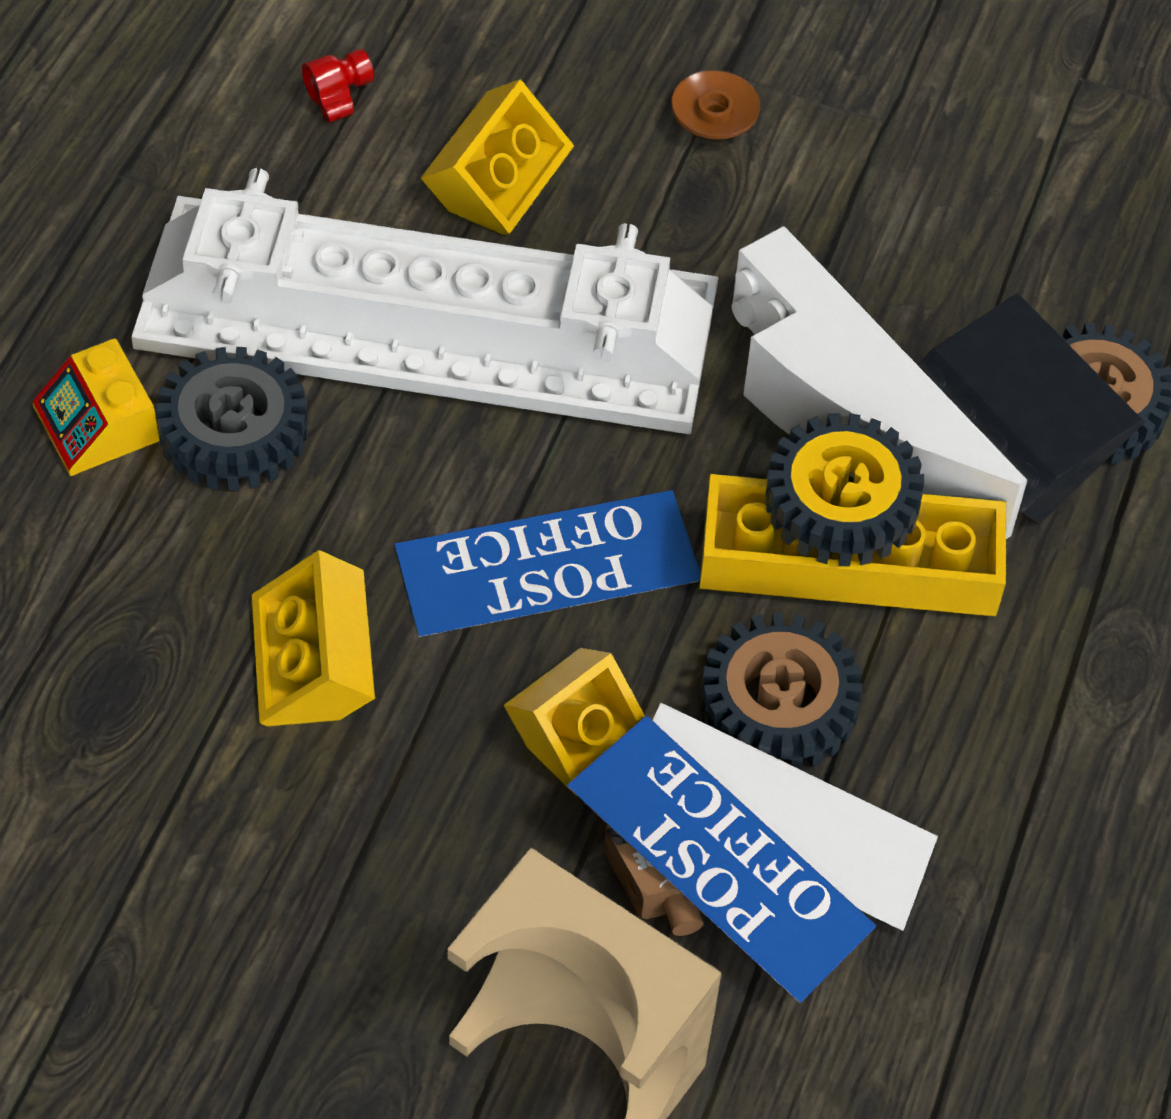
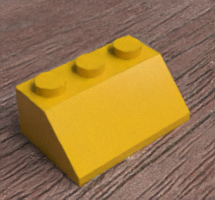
M519 79L485 93L422 175L421 179L449 212L501 235H507L514 229L574 145L523 81Z
M318 550L252 594L260 724L278 726L337 721L375 699L364 570Z

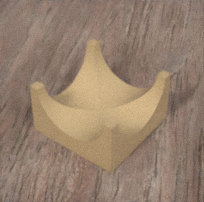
M530 848L448 948V960L466 972L483 957L498 951L492 969L480 992L459 1024L449 1035V1045L465 1056H468L487 1038L514 1026L537 1023L557 1025L571 1029L597 1044L616 1066L626 1092L627 1114L625 1119H667L705 1067L721 972Z

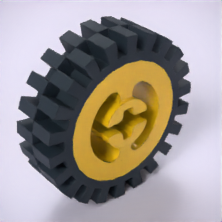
M839 413L828 414L826 427L823 428L817 416L807 420L806 432L798 424L790 430L789 440L782 437L777 443L776 453H772L768 469L765 493L767 513H771L770 522L774 530L782 528L781 539L788 546L796 539H799L797 552L807 557L811 549L815 547L818 549L817 562L828 564L830 552L839 553V566H850L852 554H858L860 565H865L872 562L874 550L883 559L891 554L892 544L899 549L906 542L907 533L912 534L916 526L923 496L924 474H920L922 464L919 456L911 458L913 447L908 440L897 446L898 431L890 427L883 436L879 435L881 421L871 418L867 429L859 427L861 415L850 413L848 425H840ZM849 472L855 474L854 482H848ZM835 495L840 496L839 506L834 505Z

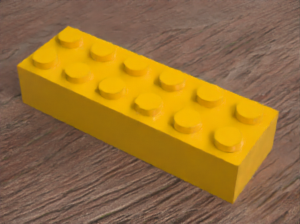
M710 474L699 589L985 616L997 615L1006 585V501L923 494L916 526L912 534L907 533L906 542L899 549L892 544L891 554L883 559L874 550L872 562L865 565H860L858 554H852L850 566H839V553L830 552L828 564L817 562V548L813 547L808 556L805 557L797 552L799 539H796L789 546L781 539L782 528L774 530L770 522L771 513H767L765 493L767 479ZM835 495L834 505L839 506L840 496Z

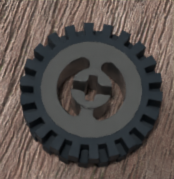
M236 346L235 358H227L226 347L215 348L216 360L212 361L209 360L205 351L195 354L197 367L195 368L187 359L178 365L179 375L171 371L165 378L166 387L161 386L157 394L159 403H156V417L159 440L167 461L173 460V468L180 475L188 470V479L193 483L198 484L203 476L206 475L207 487L216 490L219 488L221 478L228 479L229 491L239 490L238 479L247 478L250 489L259 487V474L262 472L270 482L279 478L278 465L288 471L294 465L293 455L301 456L304 450L303 441H307L308 436L305 390L302 382L297 383V374L292 368L284 372V362L277 357L268 364L267 352L258 349L252 360L248 359L247 347ZM254 408L258 409L263 415H254ZM210 420L212 429L205 426L202 421Z

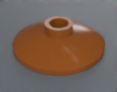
M703 71L693 74L679 83L672 96V111L679 124L689 132L708 139H728L741 135L754 125L759 115L760 101L755 89L743 78L724 71Z

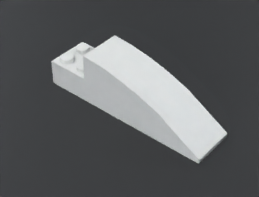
M784 226L740 249L735 275L732 311L736 320L755 334L751 337L743 395L789 435L790 430L798 424L806 432L807 420L817 416L824 428L827 424L828 414L839 413L840 425H848L850 413L861 415L859 427L867 429L871 418L881 421L879 435L883 436L892 427L899 432L897 446L908 440L913 447L911 458L919 456L922 464L920 474H924L923 494L1006 501V539L1011 537L1027 484V479ZM849 472V475L854 478L855 474Z

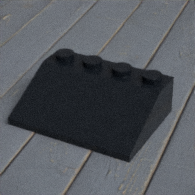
M1018 293L934 347L917 364L1027 479L1019 510L1038 524L1042 523L1145 423Z

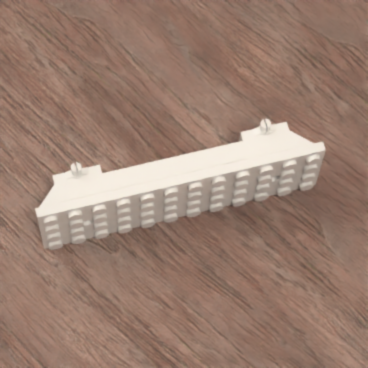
M254 168L249 173V179L244 190L222 191L205 188L202 199L177 197L170 221L165 225L142 294L143 303L131 337L133 349L190 358H196L195 354L205 351L209 360L212 361L216 360L215 348L226 347L227 358H235L236 346L247 347L248 359H253L257 349L267 352V363L269 364L275 357L279 358L284 362V372L292 368L296 374L691 434L717 292L718 277L670 270V257L650 255L634 249L638 229L630 224L628 238H626L627 223L619 226L615 246L596 247L576 244L574 255L298 214V202L275 199L264 193L269 180V174L260 169L258 175L257 168Z

